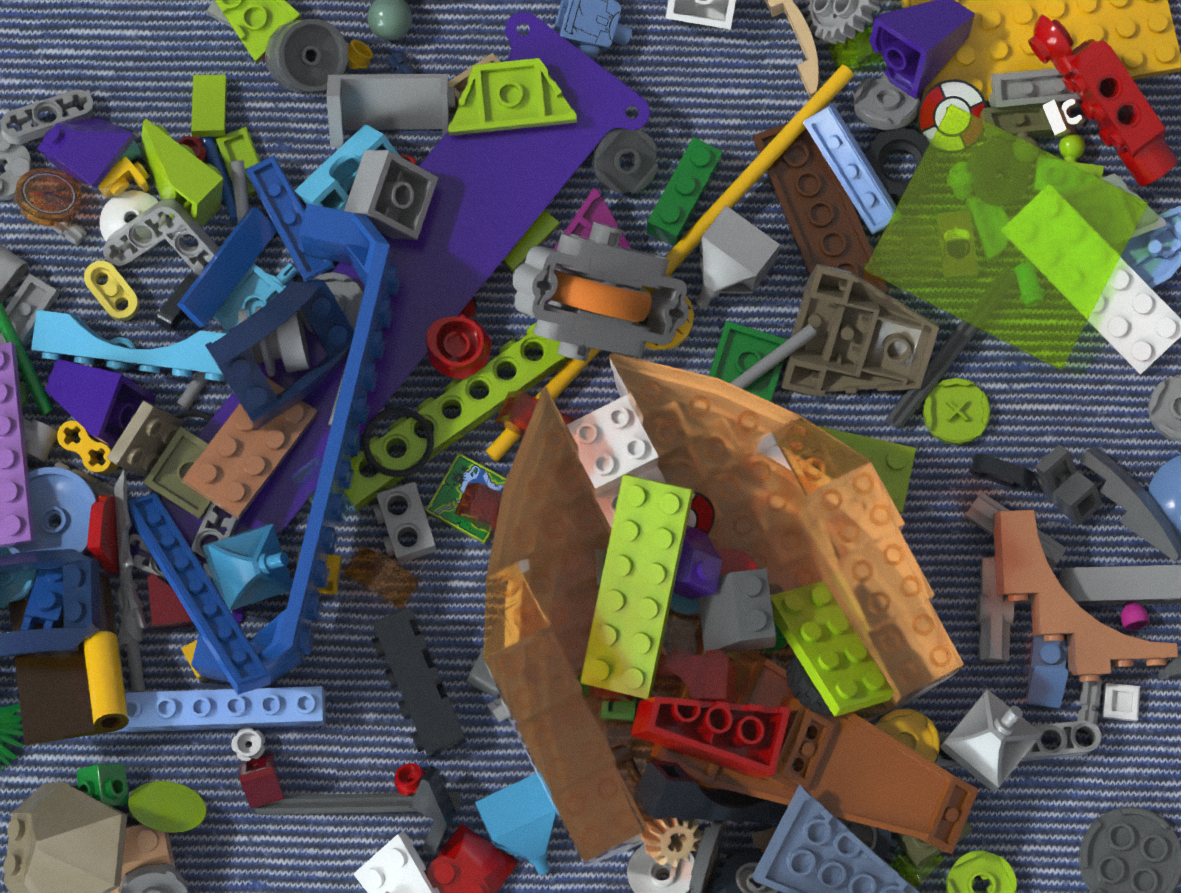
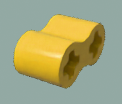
M70 420L60 426L57 433L59 444L66 450L79 454L84 466L88 470L104 476L110 475L117 470L119 466L107 459V456L113 449L112 447L98 442L77 421ZM75 431L78 432V436L81 438L79 443H75L74 438L71 436ZM99 453L104 454L103 458L106 462L103 465L98 464L99 460L96 456Z

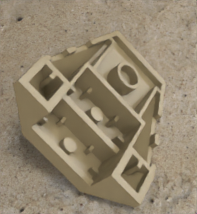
M817 264L806 283L791 337L808 324L814 328L817 335L786 358L781 387L813 396L825 395V392L845 391L846 394L857 393V390L877 389L878 391L920 389L939 331V325L854 273Z
M53 782L42 784L11 813V821L7 829L9 837L7 857L4 861V884L10 893H109L120 887L127 814L105 802L97 801L92 798L91 794L79 791L71 783Z

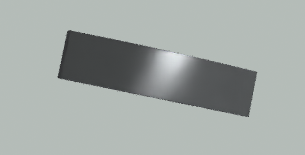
M1095 447L1086 450L1080 462L1107 480L1100 492L1127 511L1120 523L1175 562L1180 560L1181 538L1152 497L1124 468L1099 448Z

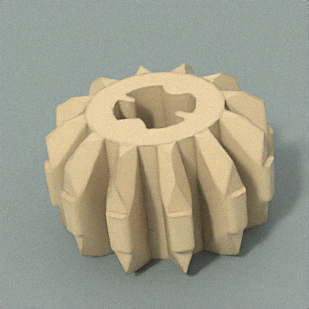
M663 817L662 819H654L653 822L644 821V826L648 830L641 834V840L646 844L644 847L645 852L662 866L668 862L671 866L677 868L681 858L685 862H690L688 854L690 851H698L699 846L695 842L702 839V832L698 829V820L690 819L689 821H683L678 818Z

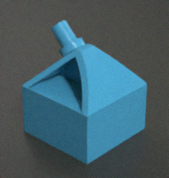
M266 524L202 545L215 588L230 611L291 591L292 581L286 566L289 563V558L281 550L273 524Z
M537 773L475 802L482 822L496 848L528 859L529 863L534 864L537 873L540 875L549 872L550 866L546 859L548 857L547 848L557 818V812Z

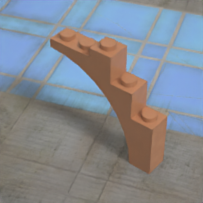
M1034 510L999 511L993 514L997 596H1007L1008 602L1028 601V595H1031L1033 636H1043L1044 642L1065 641L1064 635H1067L1069 676H1079L1080 682L1101 681L1100 675L1111 673L1110 661H1112L1113 667L1134 666L1133 660L1146 659V666L1167 665V659L1178 657L1177 643L1150 642L1125 635L1099 622L1072 599L1060 585L1047 563L1038 537Z

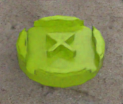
M952 378L943 380L930 391L924 401L922 414L925 426L933 437L945 444L958 446L971 443L981 436L989 423L991 409L988 397L976 384L969 380Z

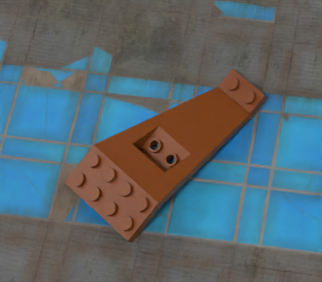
M703 637L701 638L675 698L706 702H730L731 704L743 705L756 704L767 707H791L775 775L755 779L657 744L654 745L650 756L660 761L677 762L691 778L705 785L784 805H789L800 784L837 818L919 838L942 852L953 854L979 789L952 775L853 712L834 717L833 714L823 715V713L811 711L807 706L804 707L799 703V699L793 696L790 686L788 687L786 670L757 652L748 650L705 656ZM808 727H809V728H810V734H809V736L807 737V736H806V732H807ZM796 759V766L793 769L792 764Z

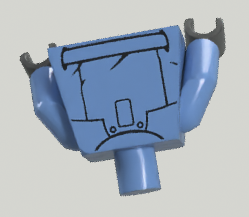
M562 0L553 29L560 34V37L565 38L590 58H596L598 54L609 49L612 42L626 46L632 35V28L618 23L622 8L614 0Z

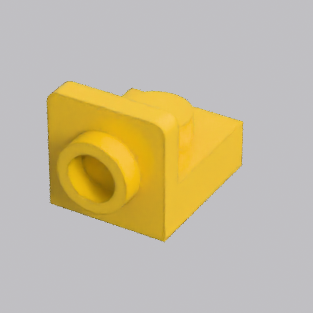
M125 156L114 165L100 183L98 189L108 199L111 195L118 196L129 187V182L133 179L145 193L150 190L146 181L150 176L138 161L132 164Z

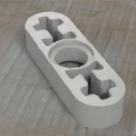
M72 90L9 111L1 119L2 137L10 144H23L45 136L57 123L91 118L93 115V99L84 90ZM78 102L80 106H84V109L79 111L77 107H73V103ZM61 107H63V112H66L65 117L62 116ZM44 111H51L57 118L51 123H44L38 119V115ZM29 117H32L34 127H31V121L28 122ZM16 123L18 127H22V130L16 132L14 128H11V124Z

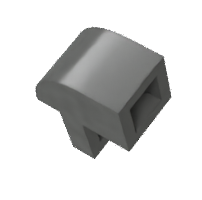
M1060 444L1053 451L1046 454L1035 466L1039 474L1035 481L1039 488L1059 511L1077 525L1084 522L1103 505L1096 485L1077 471L1069 451Z

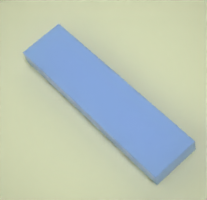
M834 104L829 105L803 121L872 235L898 221L902 217L901 213Z

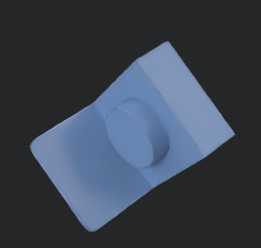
M1041 636L1032 637L1025 705L1054 709L1061 708L1069 670L1065 669L1067 640L1044 642Z

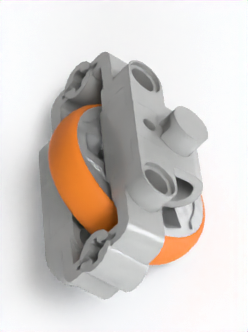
M593 222L589 238L561 233L557 250L543 246H534L529 250L525 263L519 265L513 274V286L517 290L514 302L515 308L519 312L537 319L534 334L560 341L557 352L560 355L586 361L590 348L642 357L646 342L660 345L669 344L675 336L676 329L682 326L688 317V305L684 301L687 286L684 281L665 274L669 259L621 246L619 242L623 232L622 229ZM642 285L657 288V290L650 294L642 289ZM550 299L551 301L546 304L545 301ZM646 317L648 318L647 326L632 322H639L646 319Z

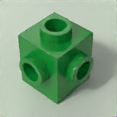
M96 764L76 770L77 789L79 791L87 792L97 801L105 802L114 808L128 805L129 786L125 764Z

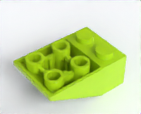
M145 119L142 125L141 155L161 200L173 199L180 203L202 228L220 210L223 188L221 173L213 165H206L198 159L190 147L185 144L180 145L172 139L164 127L158 124L154 125L148 119ZM172 213L168 214L172 219L174 218Z

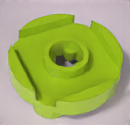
M982 850L972 851L955 861L946 877L947 893H980L974 892L972 886L976 884L974 878L980 876L982 881L989 880L990 886L986 888L987 893H1015L1017 888L1016 876L1010 864L1002 857Z

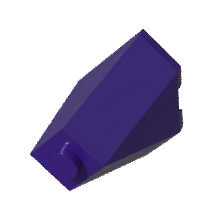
M934 0L876 16L869 42L875 53H881L888 67L884 72L889 82L914 99H917L969 38L975 13L955 0Z
M59 359L56 360L45 389L93 437L110 447L115 446L143 400L153 405L156 398L155 395L120 373Z

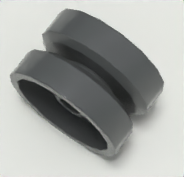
M321 19L292 20L279 26L270 36L265 50L266 66L271 77L281 87L293 92L326 90L328 75H344L348 63V47L343 35L332 24Z

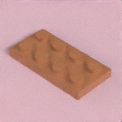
M265 376L276 395L285 390ZM301 400L287 411L255 429L241 404H239L182 478L183 483L239 520L317 417L318 411Z

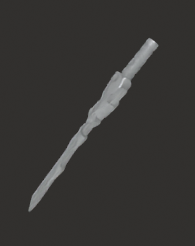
M123 470L114 486L121 583L114 599L118 600V608L122 613V622L118 626L120 629L118 632L119 648L126 647L132 692L145 691L139 642L143 640L142 629H146L147 625L142 611L144 606L136 592L137 584L132 580L134 563L130 553L129 530L132 523L127 505L126 472Z

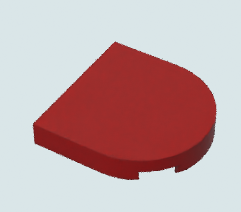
M99 495L97 497L98 502H94L91 506L87 548L108 574H116L120 572L115 496Z

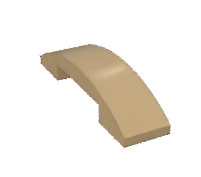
M765 0L772 17L785 12L807 60L798 64L797 67L802 83L811 99L820 89V73L816 47L808 24L792 0Z

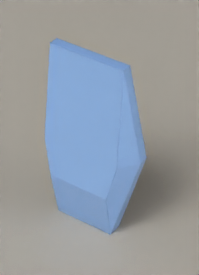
M1181 206L1158 214L1166 221L1167 226L1110 246L1151 289L1169 280L1181 266Z

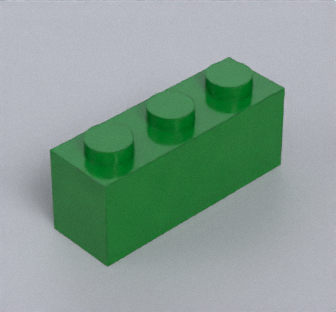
M695 137L692 138L647 221L646 233L673 247L679 242L721 165L723 151Z

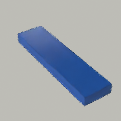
M275 155L245 169L252 186L304 282H310L309 280H313V278L320 274L331 273L335 269L332 260L305 255L299 237L305 211Z
M252 207L247 211L177 304L199 328L206 327L277 232L275 226L257 207Z

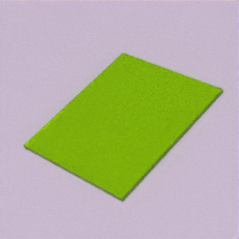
M950 104L946 108V113L869 262L865 264L864 270L1062 370L1066 366V361L1143 212L1147 210L1148 202Z

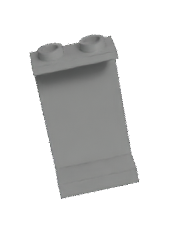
M448 74L328 75L326 97L330 147H341L344 144L345 130H359L364 124L369 125L375 130L442 129L443 137L455 116V113H450L449 107H455V87H448Z

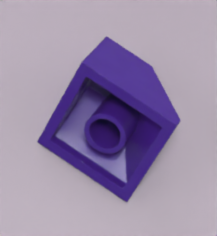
M95 117L57 123L45 134L37 150L62 173L97 188L133 143L136 136L130 131Z
M689 525L686 527L673 593L692 600L717 593L722 559L707 533Z

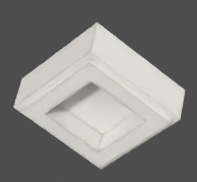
M1105 683L1102 718L1138 721L1140 686Z

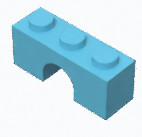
M364 124L294 192L305 206L308 203L344 211L349 197L347 192L354 183L364 151L389 150L398 156L400 155L384 134Z

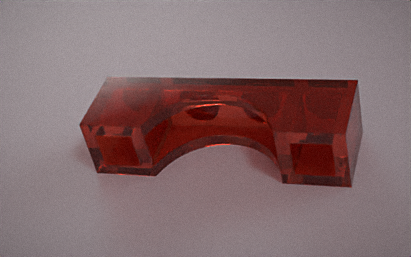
M676 649L671 650V655H660L656 677L663 675L680 677L687 685L691 698L694 700L730 702L731 704L736 702L738 662L727 656L726 651L707 650L705 656L693 655L692 651ZM590 686L589 696L599 702H633L635 696L595 686Z

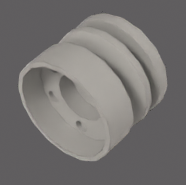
M261 306L255 307V313H256L258 310H260L262 307H261ZM248 309L238 311L239 323L250 317ZM300 310L268 336L248 348L260 369L261 363H265L269 377L275 376V360L278 359L282 360L284 368L288 373L310 369L308 347Z

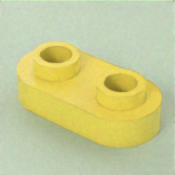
M96 261L90 264L84 273V281L89 291L112 319L121 322L132 319L139 310V300L132 288L111 263ZM101 276L108 277V281L104 285L97 284V280ZM121 301L128 302V307L124 310L117 309V305Z

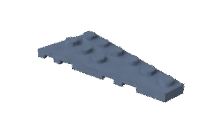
M800 784L752 875L755 882L783 893H921Z

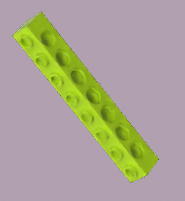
M534 323L526 330L527 335L518 342L514 339L507 342L499 349L498 352L500 354L491 361L488 360L487 365L464 380H453L444 388L445 393L435 400L433 397H430L417 407V411L434 429V446L428 461L563 367L570 358L557 353L560 341L534 334L536 323ZM531 348H537L542 351L543 356L537 361H531L525 357V353ZM504 367H510L516 372V375L510 380H503L497 374ZM478 386L485 387L489 391L488 395L481 400L474 399L470 392ZM448 406H457L461 409V414L455 419H448L443 415V411ZM404 416L389 427V433L381 438L378 436L369 440V448L374 459L381 466L392 470H404L418 463L423 457L427 446V438H420L415 434L421 424L412 417L407 419ZM401 444L406 447V453L400 458H393L388 454L391 446ZM362 451L358 457L354 456L351 460V469L354 470L353 481L350 490L344 489L343 494L356 512H358L375 500L377 493L389 490L407 476L391 477L380 472L370 478L362 476L360 474L362 467L369 464Z

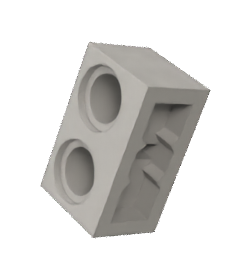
M415 482L376 494L379 504L372 506L378 525L385 523L389 535L383 537L388 556L395 555L399 564L437 552ZM395 501H403L408 507L403 514L393 515L389 512L390 505ZM412 532L417 535L418 540L415 545L404 547L399 543V539L404 533Z

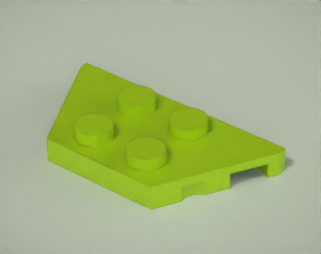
M540 58L476 64L471 69L467 86L461 94L458 102L459 106L453 121L449 124L448 132L450 136L569 124L577 123V116L562 95V91L549 75L547 68Z

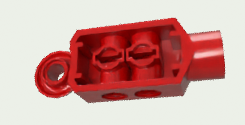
M1040 15L1034 25L1033 37L1028 40V43L1040 61L1046 64L1051 60L1060 75H1064L1062 81L1066 88L1072 94L1077 93L1083 102L1080 108L1084 115L1090 121L1095 120L1101 129L1098 131V135L1103 143L1109 148L1112 146L1117 151V155L1138 186L1148 185L1168 173L1177 164L1178 159L1165 141L1166 128L1112 47L1104 40L1095 41L1090 39L1072 50L1071 46L1074 42L1066 28L1058 20L1054 19L1051 21L1047 16Z

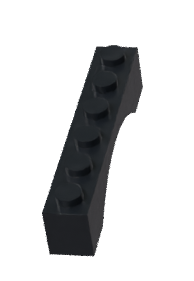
M649 760L633 795L635 800L643 807L644 813L654 819L665 817L678 818L683 821L702 819L709 822L721 820L732 821L738 824L757 822L762 825H769L770 823L779 824L788 805L725 789L719 790L704 787L696 783L677 762Z

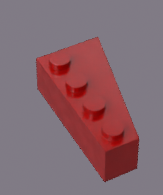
M655 696L639 701L631 736L749 777L760 779L775 775L791 707H767L756 704L743 705L731 704L730 702H706L694 699Z

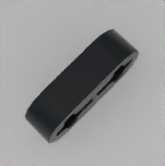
M193 272L190 273L158 312L155 323L166 331L172 332L186 316L177 304L197 279L198 275Z
M983 454L974 455L969 469L971 474L979 478L1024 492L1031 490L1035 478V473L1029 469Z

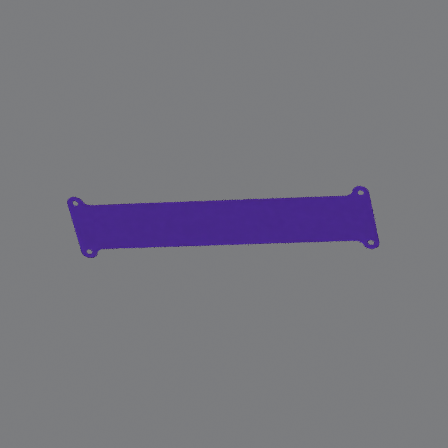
M529 12L515 13L506 22L505 34L511 44V52L506 61L540 58L547 68L549 75L562 91V95L569 106L575 111L577 123L450 136L447 131L419 165L420 168L439 178L418 239H392L381 233L390 244L394 265L398 267V276L401 277L397 296L391 295L390 308H393L392 320L389 328H383L382 340H385L384 353L381 360L376 359L374 372L378 373L374 392L368 391L367 404L370 405L369 415L366 424H360L359 436L365 430L368 422L380 412L427 354L425 333L431 324L444 317L459 315L605 134L615 128L637 130L643 127L649 120L650 107L644 98ZM526 23L529 25L530 31L527 35L522 36L517 33V26L519 24ZM629 106H635L639 111L638 116L634 119L628 118L625 114ZM340 262L332 272L344 274L353 279L364 294L365 285L352 265ZM304 322L303 327L308 347L310 369L288 373L284 368L282 360L278 359L275 360V376L269 377L265 363H261V371L264 376L284 389H287L305 376L327 356L317 336L307 329ZM349 351L340 367L317 389L302 400L318 411L317 417L239 519L233 535L266 524H273L278 537L316 490L331 429L328 423ZM234 393L229 396L197 435L198 438L208 444L211 442L240 404ZM157 493L191 548L203 519H197ZM218 508L216 514L220 517L217 527L210 523L208 528L216 529L222 535H225L227 530L222 529L220 526L224 518H231L232 515ZM132 523V526L129 530V535H139V533L137 532L136 528ZM214 535L205 537L201 547L202 545L219 540L218 537ZM137 542L135 546L130 545L132 558L135 555L148 559V562L144 566L149 567L152 554L142 550L139 547L140 542ZM199 554L196 555L202 567L204 563L208 564L206 559ZM160 578L163 582L170 586L167 580ZM244 606L232 610V615L238 624L243 618Z

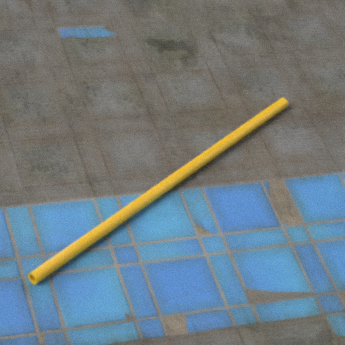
M842 64L668 252L664 257L669 259L666 275L670 276L699 245L702 235L727 205L732 209L806 129L803 121L823 110L854 77V73L847 66ZM642 285V289L650 294L657 290V288ZM590 348L586 361L570 358L485 450L486 454L495 462H498L528 430L542 392L547 390L552 402H554L601 350Z

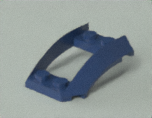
M309 280L310 282L289 281L286 283L287 286L264 307L228 330L229 333L213 343L210 341L205 345L255 429L287 411L317 389L340 367L351 347L354 330L324 280ZM301 309L327 356L305 376L276 395L248 348L268 336Z
M74 549L31 551L0 556V575L24 570L63 567L64 628L0 633V658L49 651H78V645L86 637L91 638L100 630L99 562Z

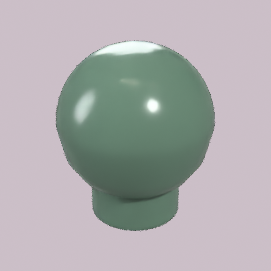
M375 0L367 14V21L371 31L377 37L388 41L403 37L410 30L413 21L411 8L405 0Z

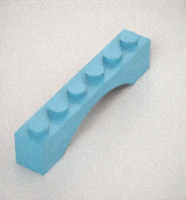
M36 310L31 350L42 351L41 358L62 360V354L75 356L74 362L94 365L95 358L107 360V367L127 369V362L140 364L139 371L159 373L160 367L172 368V375L192 377L193 371L205 372L204 379L225 382L224 376L205 347L210 341L213 343L225 336L226 334L200 330L189 338L167 347L150 350L131 349L103 338L77 315Z

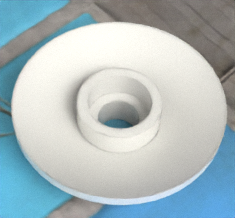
M138 190L124 191L120 195L112 197L104 206L100 216V230L104 240L107 241L112 233L127 224L125 220L128 215L134 214L139 216L159 201L152 195ZM164 213L158 221L159 226L161 222L166 219V215ZM138 226L135 228L137 235L141 238L149 239L152 237V233L147 227ZM127 240L126 243L121 247L114 246V249L116 251H125L126 247L130 243L129 240Z
M643 844L634 852L627 868L628 881L634 893H688L691 890L689 885L695 861L691 852L688 854L690 862H685L681 858L677 868L671 866L668 862L664 866L659 865L653 857H649L645 852L644 847L646 844ZM661 873H668L670 875L666 880L657 879Z

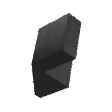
M430 766L423 776L409 808L434 819L422 848L435 854L448 832L456 811L438 769Z

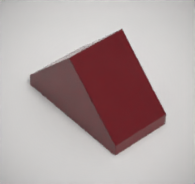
M151 573L148 577L151 621L154 629L159 631L195 626L174 590L155 574Z
M273 753L261 756L258 759L240 762L239 779L250 808L284 799Z

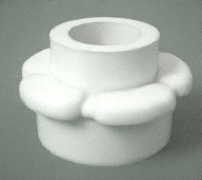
M251 727L242 728L232 739V750L237 753V757L242 761H250L252 758L258 759L265 751L263 746L265 737L259 730L254 731ZM248 741L252 742V746L249 748L246 747V742Z

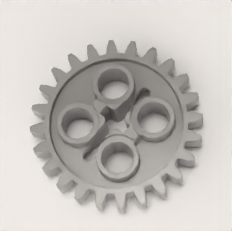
M805 0L810 4L803 12L809 15L805 21L810 25V32L814 33V36L832 44H835L837 41L843 44L846 37L854 39L856 30L863 32L864 22L872 23V12L880 11L881 8L877 4L879 0Z

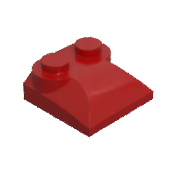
M461 823L436 859L431 862L425 875L433 889L437 887L440 893H498L518 863Z

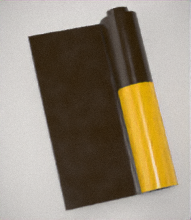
M100 573V630L91 638L86 637L78 645V651H49L15 656L25 746L114 732L123 729L129 723L111 584L109 578ZM29 599L9 602L12 632L20 631ZM64 613L59 628H64ZM35 623L33 630L43 629L44 625Z

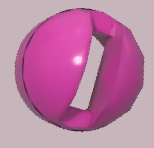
M1138 603L1126 605L1121 613V622L1125 631L1137 630L1150 623L1147 611L1144 606Z

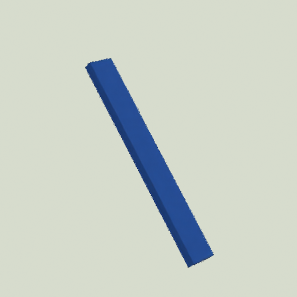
M157 493L128 500L127 505L131 522L237 695L270 685L271 676Z

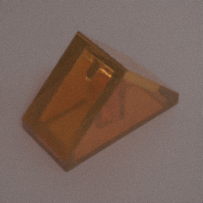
M363 546L359 548L343 574L402 610L419 583L417 578L388 556Z

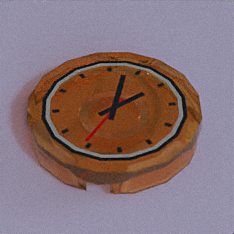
M50 168L33 169L24 173L17 181L14 195L15 204L17 203L21 208L20 212L22 215L36 224L45 226H58L59 222L66 221L68 223L72 221L79 213L82 200L79 185L67 174Z

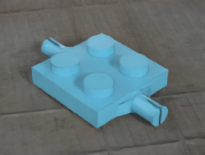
M253 263L213 316L222 325L223 333L228 334V330L239 324V310L248 309L250 316L253 315L255 307H264L286 287V283L291 281L299 271L292 264L288 263L275 277L265 273Z

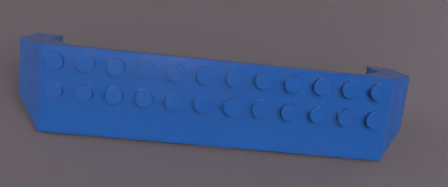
M308 203L299 233L305 255L351 264L365 285V290L287 609L249 640L271 676L270 683L303 662L304 654L310 655L314 635L311 634L312 621L318 622L322 601H319L320 588H326L328 584L330 568H327V559L329 554L334 555L336 551L338 535H335L336 522H342L344 518L346 502H343L344 489L350 490L354 470L351 469L352 456L358 457L362 437H359L360 424H366L370 405L367 404L368 391L374 392L378 373L374 372L376 359L381 360L385 348V340H382L383 328L390 327L393 315V308H390L391 295L397 296L401 277L398 276V267L394 265L390 244L367 216ZM199 633L191 664L200 676L229 682Z

